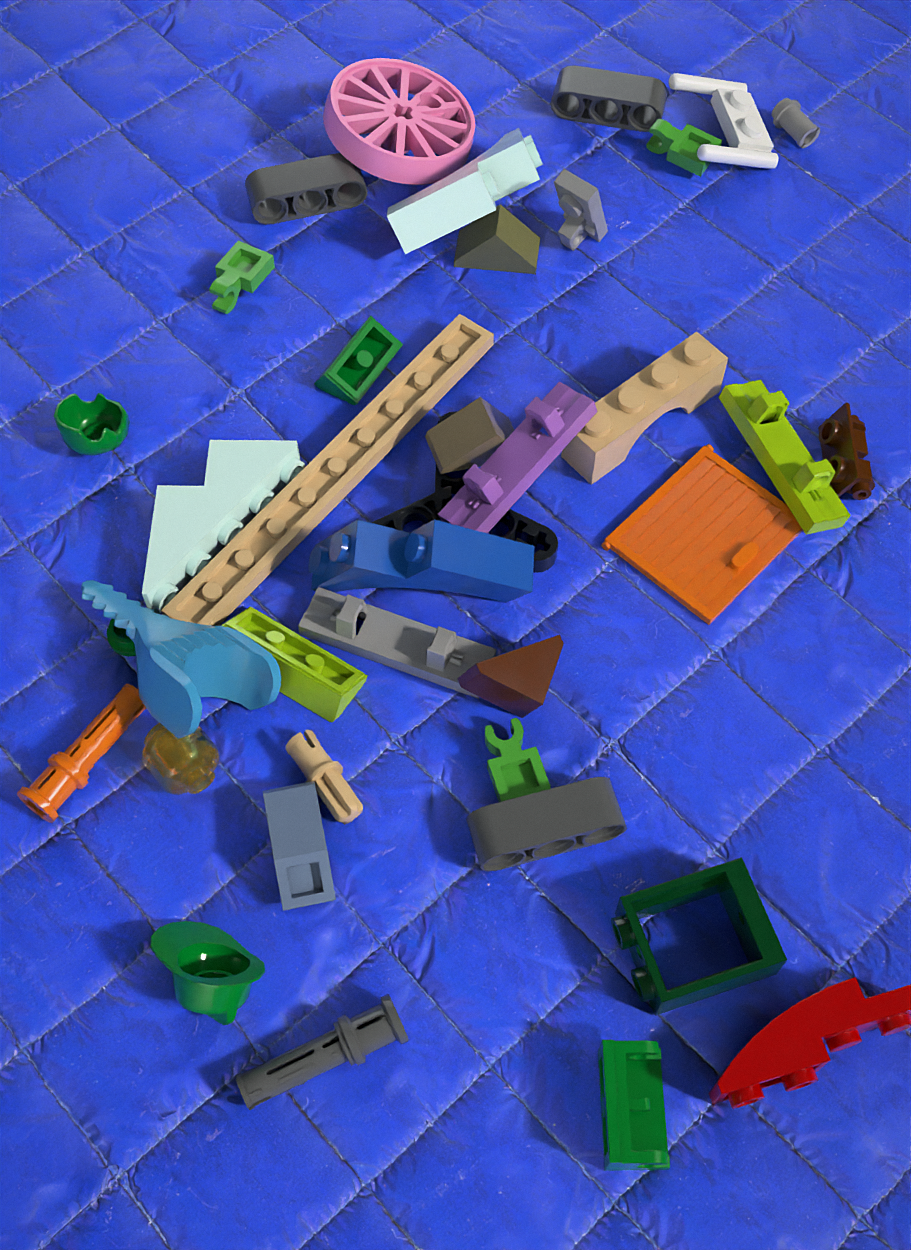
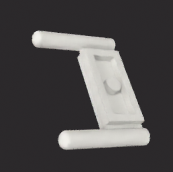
M674 73L670 76L668 83L669 87L673 90L712 95L710 102L729 147L702 144L697 150V156L701 161L765 169L776 168L778 155L771 152L774 147L751 93L747 92L746 83Z

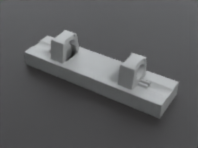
M320 587L317 588L308 609L298 625L299 633L304 637L478 699L479 696L461 688L457 678L476 663L496 657V649L457 636L454 631L440 626L435 628L366 604L363 599L351 595L343 596ZM357 618L364 621L358 635H356Z

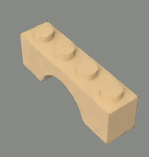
M696 331L595 402L598 412L562 450L561 457L592 485L625 461L636 440L660 416L679 407L690 414L719 393L728 357Z

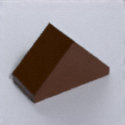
M557 635L478 662L457 678L461 688L523 718L543 705L564 643L561 636Z

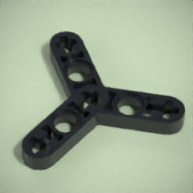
M457 411L449 412L443 415L439 419L437 424L447 419ZM436 464L435 493L372 523L403 531L405 524L411 521H421L425 524L434 519L441 521L438 513L452 499L451 494H457L465 485L463 478H451L445 473L440 474ZM509 509L499 520V522L507 525L509 530L506 534L499 537L515 541L516 535L519 532L521 533V539L517 538L516 541L535 547L538 543L544 545V550L539 549L534 554L533 573L544 572L550 569L556 561L558 551V539L555 533L548 527Z

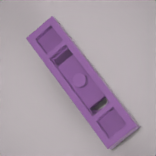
M558 382L542 401H540V398L535 397L524 409L526 418L480 468L473 464L463 475L462 478L465 485L438 513L441 521L488 533L581 431L585 424L598 412L594 400L574 391L561 382ZM543 427L546 429L548 436L539 430Z

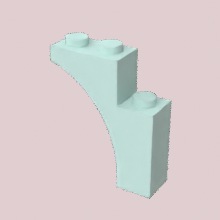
M519 128L505 134L495 145L462 168L416 194L388 207L387 218L404 253L407 254L495 211V201L540 180L536 168L543 165L531 135L523 138Z

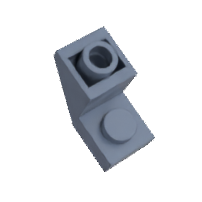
M311 781L264 790L263 798L283 911L336 900L315 782Z

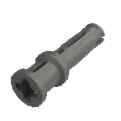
M389 994L381 997L380 1004L352 1018L346 1015L338 1017V1021L333 1023L335 1029L294 1049H290L255 1068L235 1075L238 1088L247 1108L252 1110L255 1106L296 1086L302 1085L308 1080L347 1061L350 1062L351 1066L354 1064L359 1066L366 1062V1055L395 1041H398L400 1044L408 1042V1036Z

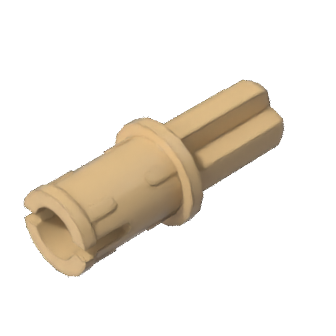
M305 730L304 735L307 740H305L301 732L297 733L286 744V751L307 778L306 782H315L316 792L335 820L343 824L352 822L362 813L363 805L341 775L343 772L342 765L338 761H332L312 730Z

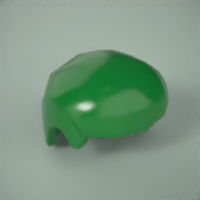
M98 393L92 401H83L77 394H70L56 405L53 415L57 428L67 447L80 455L93 456L107 453L119 447L128 435L130 421L127 412L121 403L106 399L101 393Z

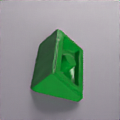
M370 316L355 331L314 385L355 406L403 344Z

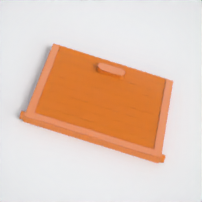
M710 444L704 445L608 535L601 544L604 550L608 551L611 549L708 625L803 531L786 503L713 452L714 448Z

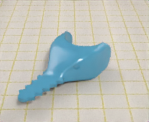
M86 580L82 583L81 599L93 601L92 607L103 610L104 617L115 619L114 626L126 629V635L134 642L139 698L151 716L177 739L191 735L197 730L202 716L200 697L227 699L239 703L249 710L267 706L276 700L281 687L279 665L271 653L245 634L229 627L185 622L169 618L166 615H159L154 613V609L141 607L139 601L127 599L126 593L113 591V585L102 584L94 580Z

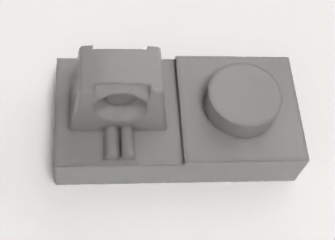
M563 169L554 181L559 198L558 203L564 211L563 216L566 219L558 234L561 244L574 251L587 236L600 242L608 232L598 188Z

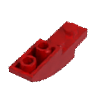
M856 977L829 986L799 1001L759 1031L731 1061L708 1093L712 1105L729 1100L732 1109L743 1107L765 1098L762 1089L783 1083L786 1092L806 1087L818 1081L816 1072L830 1061L825 1044L830 1053L837 1052L862 1042L860 1033L879 1028L882 1036H888L910 1028L911 985L865 998Z

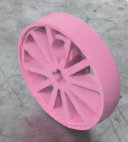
M366 59L345 67L338 73L331 85L323 113L324 126L329 139L348 161L371 175L401 184L425 185L436 183L462 168L469 156L475 132V118L471 106L453 84L425 67L397 59ZM392 89L397 90V96ZM408 93L415 95L410 101H408ZM371 133L366 138L360 136V134ZM411 150L415 157L405 156L404 154Z

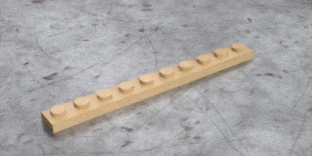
M459 314L161 610L162 614L180 621L220 626L486 354L494 344V334Z

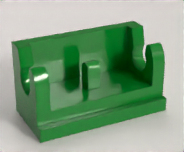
M602 1040L598 1049L604 1171L670 1169L661 1069L662 1057L661 1048H659L657 1041Z

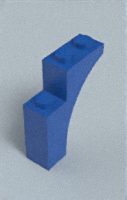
M357 519L319 542L313 548L308 564L309 572L312 573L311 590L316 591L318 587L332 592L364 588H416L456 592L507 603L532 592L535 546L435 519L410 533Z

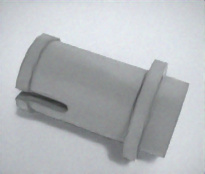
M785 98L778 102L772 110L773 124L777 128H783L797 142L799 147L806 148L817 139L820 134V128L813 124L800 110L801 105L797 100Z

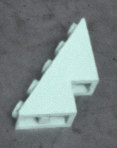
M210 440L204 486L157 485L142 588V596L147 608L154 609V613L160 614L161 610L305 468V463L300 460L297 441Z

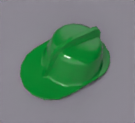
M192 921L172 922L159 927L151 936V950L172 972L178 1003L184 1009L206 1014L222 1025H228L234 1021L237 1009L241 1008L249 997L252 982L259 980L265 973L263 961L247 951L231 935L218 927L206 923Z

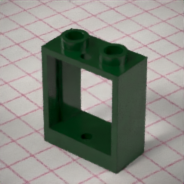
M742 857L621 896L615 911L616 917L611 918L613 933L621 950L629 948L636 966L635 969L631 970V977L637 995L641 1002H650L655 1016L776 975L787 961ZM719 893L748 963L667 990L639 919Z

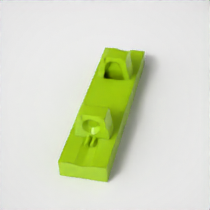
M761 380L749 381L744 384L725 385L718 398L804 533L807 535L843 527L851 515L830 485L836 472L827 459L815 462L784 415L790 403L783 392L769 393Z

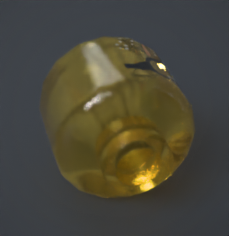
M158 723L148 732L144 741L142 761L165 792L173 795L185 794L187 792L197 794L205 790L215 778L214 771L218 766L220 754L216 745L200 726L191 735L177 739L161 723Z

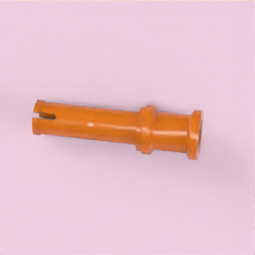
M125 683L113 700L103 708L64 752L58 751L56 754L53 753L47 759L49 766L29 788L22 786L17 792L19 799L36 815L49 823H53L59 816L57 810L76 789L82 790L88 784L87 780L90 777L88 772L94 767L95 763L146 709L139 698V690L133 685Z

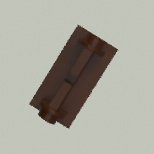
M845 402L818 427L822 457L829 461L836 472L830 485L838 497L846 492L852 494L856 500H864L871 496V491L875 487L870 461L863 460L868 455L865 436L866 427L865 423L860 421L858 416L851 415L850 404Z

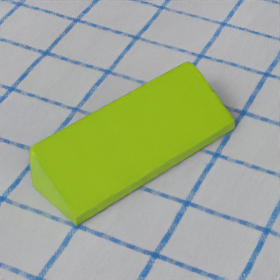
M253 607L245 609L221 625L245 634L271 653L280 668L281 687L279 692L329 722H334L342 714L367 680L368 675Z

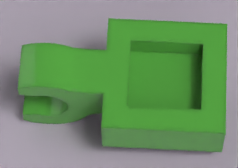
M657 119L649 130L653 136L648 141L646 148L656 154L668 152L667 161L701 177L711 162L701 161L698 158V148L702 144L721 146L722 140L689 124H686L681 131L673 127L666 120Z
M238 240L215 266L217 279L211 284L209 292L217 295L218 298L213 302L212 308L225 314L230 313L237 303L241 289L253 293L275 268L274 256Z

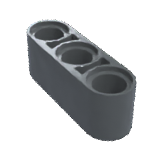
M574 65L564 67L559 72L550 105L554 114L565 120L649 132L655 121L663 117L668 91L666 85L654 77Z
M341 153L260 168L251 172L245 180V188L252 214L255 220L262 224H276L350 209L364 202L368 192L361 169L348 161Z
M607 777L590 778L490 804L473 811L466 819L479 865L483 871L502 870L600 844L620 836L627 830L610 778Z

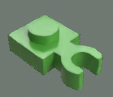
M513 718L510 721V730L513 736L508 740L497 738L492 725L485 726L486 747L492 754L499 756L487 760V769L498 802L551 789L537 747L521 749L524 730L517 718Z

